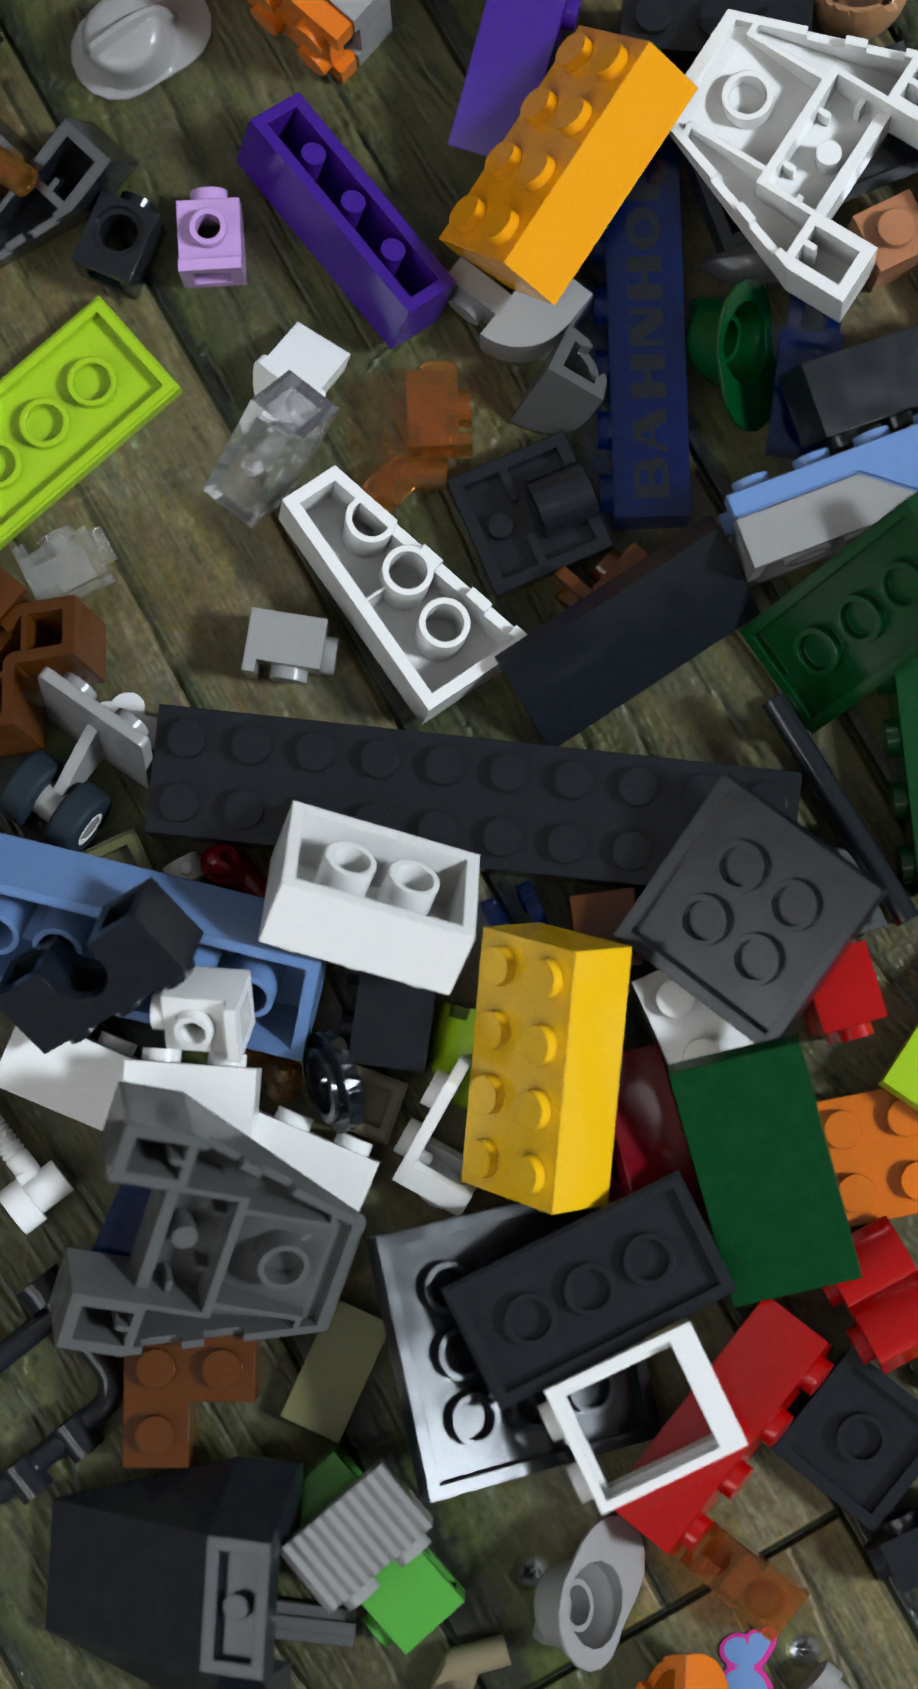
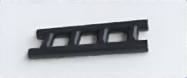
M781 693L764 703L761 707L862 871L889 890L882 903L896 926L899 927L918 915L917 908L785 694Z

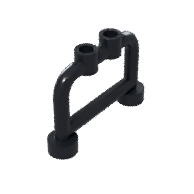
M57 1263L16 1295L31 1314V1317L0 1341V1374L53 1333L49 1300L60 1268ZM77 1351L98 1379L99 1388L97 1394L87 1405L75 1412L45 1439L19 1457L0 1474V1506L8 1502L15 1495L26 1505L54 1482L55 1479L47 1470L66 1454L76 1464L105 1440L98 1428L107 1422L119 1408L124 1393L123 1372L115 1356Z

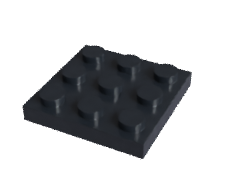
M723 774L614 935L628 946H632L634 951L752 1042L759 1043L788 1035L889 890L735 776Z

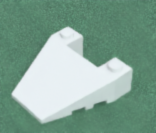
M728 9L685 74L698 87V90L670 130L669 135L783 288L840 323L874 271L878 247L834 222L832 218L888 133L918 150V50L906 48V52L870 45L868 44L869 39L846 35V39L810 32L808 31L809 26Z

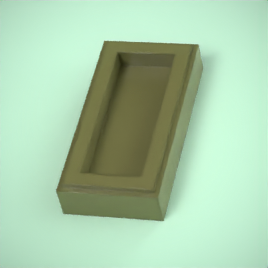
M339 1298L328 1331L317 1333L280 1416L339 1443L386 1340L382 1317Z

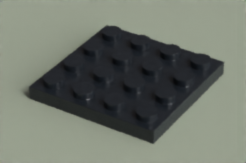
M513 1202L366 1237L420 1501L432 1503L576 1461L566 1437L554 1442L542 1419L537 1405L548 1400L544 1389L502 1411L498 1410L439 1288L598 1209L599 1206L551 1215L527 1205ZM646 1358L567 1396L595 1456L655 1439L661 1431Z

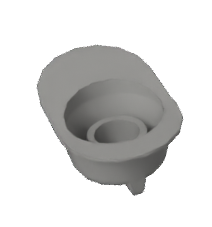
M99 1L79 23L71 42V62L78 79L93 94L108 100H130L148 92L159 83L188 67L204 52L211 37V14L206 1Z
M605 1516L593 1524L581 1540L574 1557L549 1567L541 1575L535 1589L534 1613L536 1621L532 1631L533 1638L542 1645L564 1650L573 1665L586 1672L600 1670L612 1659L619 1643L622 1629L638 1596L644 1577L645 1549L642 1536L622 1516Z

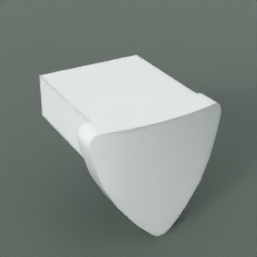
M297 322L268 356L265 354L261 355L253 366L254 396L266 427L271 430L282 429L306 419L326 397V392L344 372L350 353Z

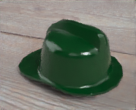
M744 278L733 286L728 295L701 296L692 300L689 311L687 355L691 367L709 384L721 388L726 411L734 425L744 432L759 431L767 424L772 414L777 392V379L771 338L770 300L762 283L754 278Z

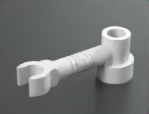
M0 1114V1156H2L3 1161H6V1165L16 1177L15 1180L0 1190V1202L16 1224L27 1235L48 1219L45 1212L75 1189L52 1159L40 1167L27 1148H24V1144L20 1143V1139L16 1138L17 1135L13 1133V1130L9 1128V1125L5 1123V1119Z

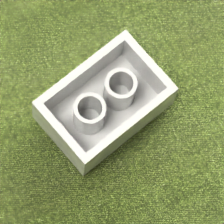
M293 800L270 860L259 942L279 947L288 952L301 953L340 964L351 970L364 971L400 981L415 988H424L450 995L476 936L480 855Z

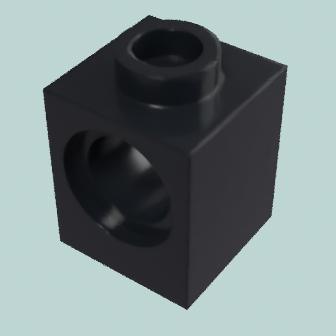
M101 190L71 258L79 275L137 300L167 233L160 214L155 212L157 208L155 204L129 191H122L120 197ZM131 229L138 233L134 244L126 250L115 251L106 247L109 237L117 230Z

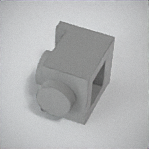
M252 607L241 670L246 678L259 680L261 668L270 669L269 679L295 685H306L308 676L323 678L324 674L334 676L339 655L340 638L330 637L331 627L328 619Z

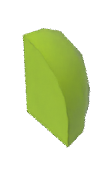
M445 1002L438 1003L430 1039L429 1064L433 1075L436 1074L438 1069L450 1075L461 1055L472 1060L476 1009H469ZM471 1065L451 1099L454 1105L465 1110L468 1107Z

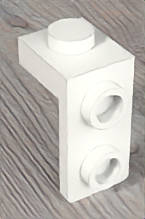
M462 1055L450 1075L441 1069L437 1070L420 1101L421 1104L430 1108L427 1117L423 1123L412 1117L393 1150L404 1158L392 1180L417 1193L427 1204L435 1208L445 1209L455 1216L462 1215L477 1187L461 1182L463 1154L432 1137V1134L471 1065V1060Z

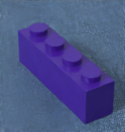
M583 0L486 1L448 141L449 146L488 156L490 151L504 140L520 115L523 101L529 93L539 87L556 61L555 57L563 29L574 32Z
M297 92L250 119L236 162L391 350L438 321L457 282L303 96Z

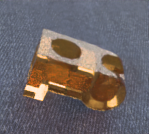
M711 1518L714 1523L703 1540L692 1552L689 1553L686 1550L679 1560L697 1578L712 1589L711 1593L773 1643L809 1597V1591L788 1573H784L754 1550L730 1529Z

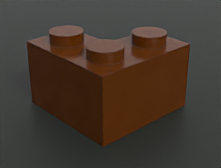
M242 1334L204 1338V1347L182 1349L179 1341L142 1346V1354L124 1356L123 1468H189L197 1455V1401L255 1402L261 1394L262 1339L244 1342Z

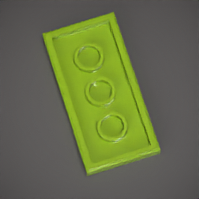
M99 295L0 380V550L183 393L181 387Z

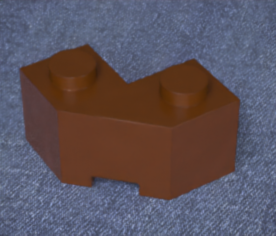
M75 594L15 604L0 621V625L4 628L0 633V757L46 750L47 712L37 678L45 666L62 677L66 672H71L84 680L88 685L105 682L106 624Z

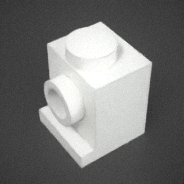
M195 966L188 978L171 990H166L165 988L163 990H156L151 1001L150 1022L152 1029L164 1030L166 1049L227 1053L228 1062L241 1063L255 1025L250 970Z

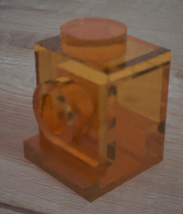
M429 361L420 364L419 371H406L410 460L473 458L472 432H459V427H472L470 389H458L457 364L450 361Z

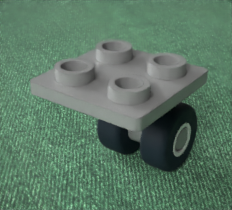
M45 666L37 678L48 719L78 740L66 765L44 750L35 751L25 758L9 777L0 794V813L19 826H27L40 817L48 823L44 832L45 844L82 852L103 826L111 808L110 796L92 783L85 781L102 760L105 759L140 785L149 789L153 763L151 743L147 736L149 730L136 716L127 710L118 708L114 713L96 701V692L77 675L66 672L62 677Z

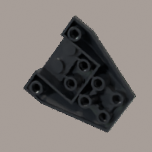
M242 1454L53 1499L45 1629L158 1689H290L292 1661L274 1659L281 1538L300 1529L304 1462Z

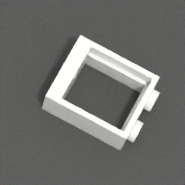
M687 1317L545 1388L544 1393L548 1400L537 1405L552 1440L556 1442L566 1437L577 1462L566 1466V1469L580 1500L584 1504L595 1499L602 1515L748 1446L745 1436ZM672 1347L712 1434L607 1483L567 1396L666 1348Z

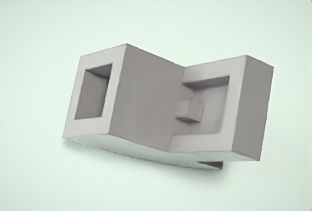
M462 256L448 272L457 282L451 294L452 297L448 301L450 306L473 325H478L481 320L487 324L480 333V350L502 361L524 363L546 357L568 325L571 324L574 328H577L591 311L593 293L574 279L571 280L554 306L517 291L510 294Z

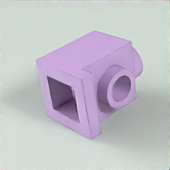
M208 186L191 190L190 200L176 201L179 254L178 272L184 288L247 285L244 221L239 197L228 198L227 190L221 187ZM220 226L218 234L212 238H203L198 235L199 227Z

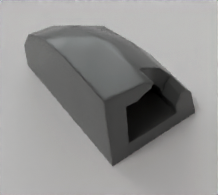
M571 324L568 325L543 361L510 422L531 431L551 434L561 431H574L587 422L603 402L607 384L606 374L601 373L599 376L597 365L589 355V351L593 347L592 343Z

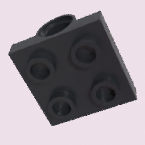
M564 431L447 480V486L496 599L553 576L562 565L569 569L613 550V543L600 516V509L594 490L581 463L576 461Z

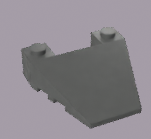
M118 1081L101 1135L108 1181L152 1188L130 1257L66 1247L49 1300L55 1348L123 1357L142 1354V1346L180 1341L181 1348L188 1349L204 1347V1338L242 1334L245 1342L328 1331L366 1226L364 1215L186 1093Z

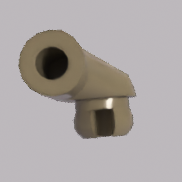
M500 1633L464 1643L447 1650L433 1676L430 1689H473L479 1674L511 1666L504 1634Z

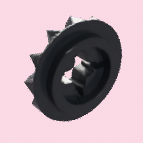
M331 1029L311 1034L303 1056V1070L308 1093L314 1108L320 1118L325 1123H328L336 1132L342 1134L354 1130L356 1126L363 1123L365 1114L363 1106L366 1101L360 1083L363 1078L358 1074L356 1058L349 1054L347 1042L341 1036H337Z

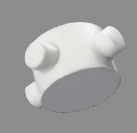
M196 851L174 860L162 869L165 874L193 881H199L204 878L200 869L201 856L199 857Z

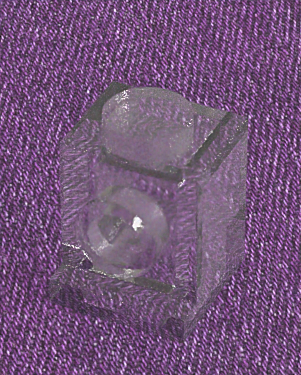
M71 525L58 528L41 538L38 542L41 548L32 553L23 544L11 549L37 601L74 594L81 600L116 581L108 564L117 560L118 557L101 525L90 531L85 525L77 530H74Z

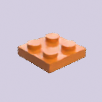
M884 1088L817 1101L849 1226L869 1224L885 1215L888 1219L918 1214V1111Z

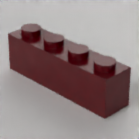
M658 1043L622 1052L608 1203L674 1170H679L710 1233L705 1215L704 1198L695 1179L687 1150L686 1134L678 1118L670 1089L671 1081L668 1068L662 1060Z

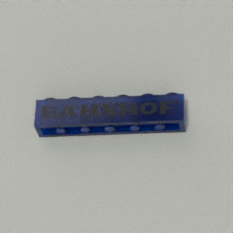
M674 140L663 141L591 250V263L603 264L604 287L593 288L592 301L593 325L605 326L606 349L595 350V364L597 365L599 376L601 373L606 374L608 411L597 412L598 450H609L610 474H599L600 512H611L612 530L687 528L691 518L679 152Z

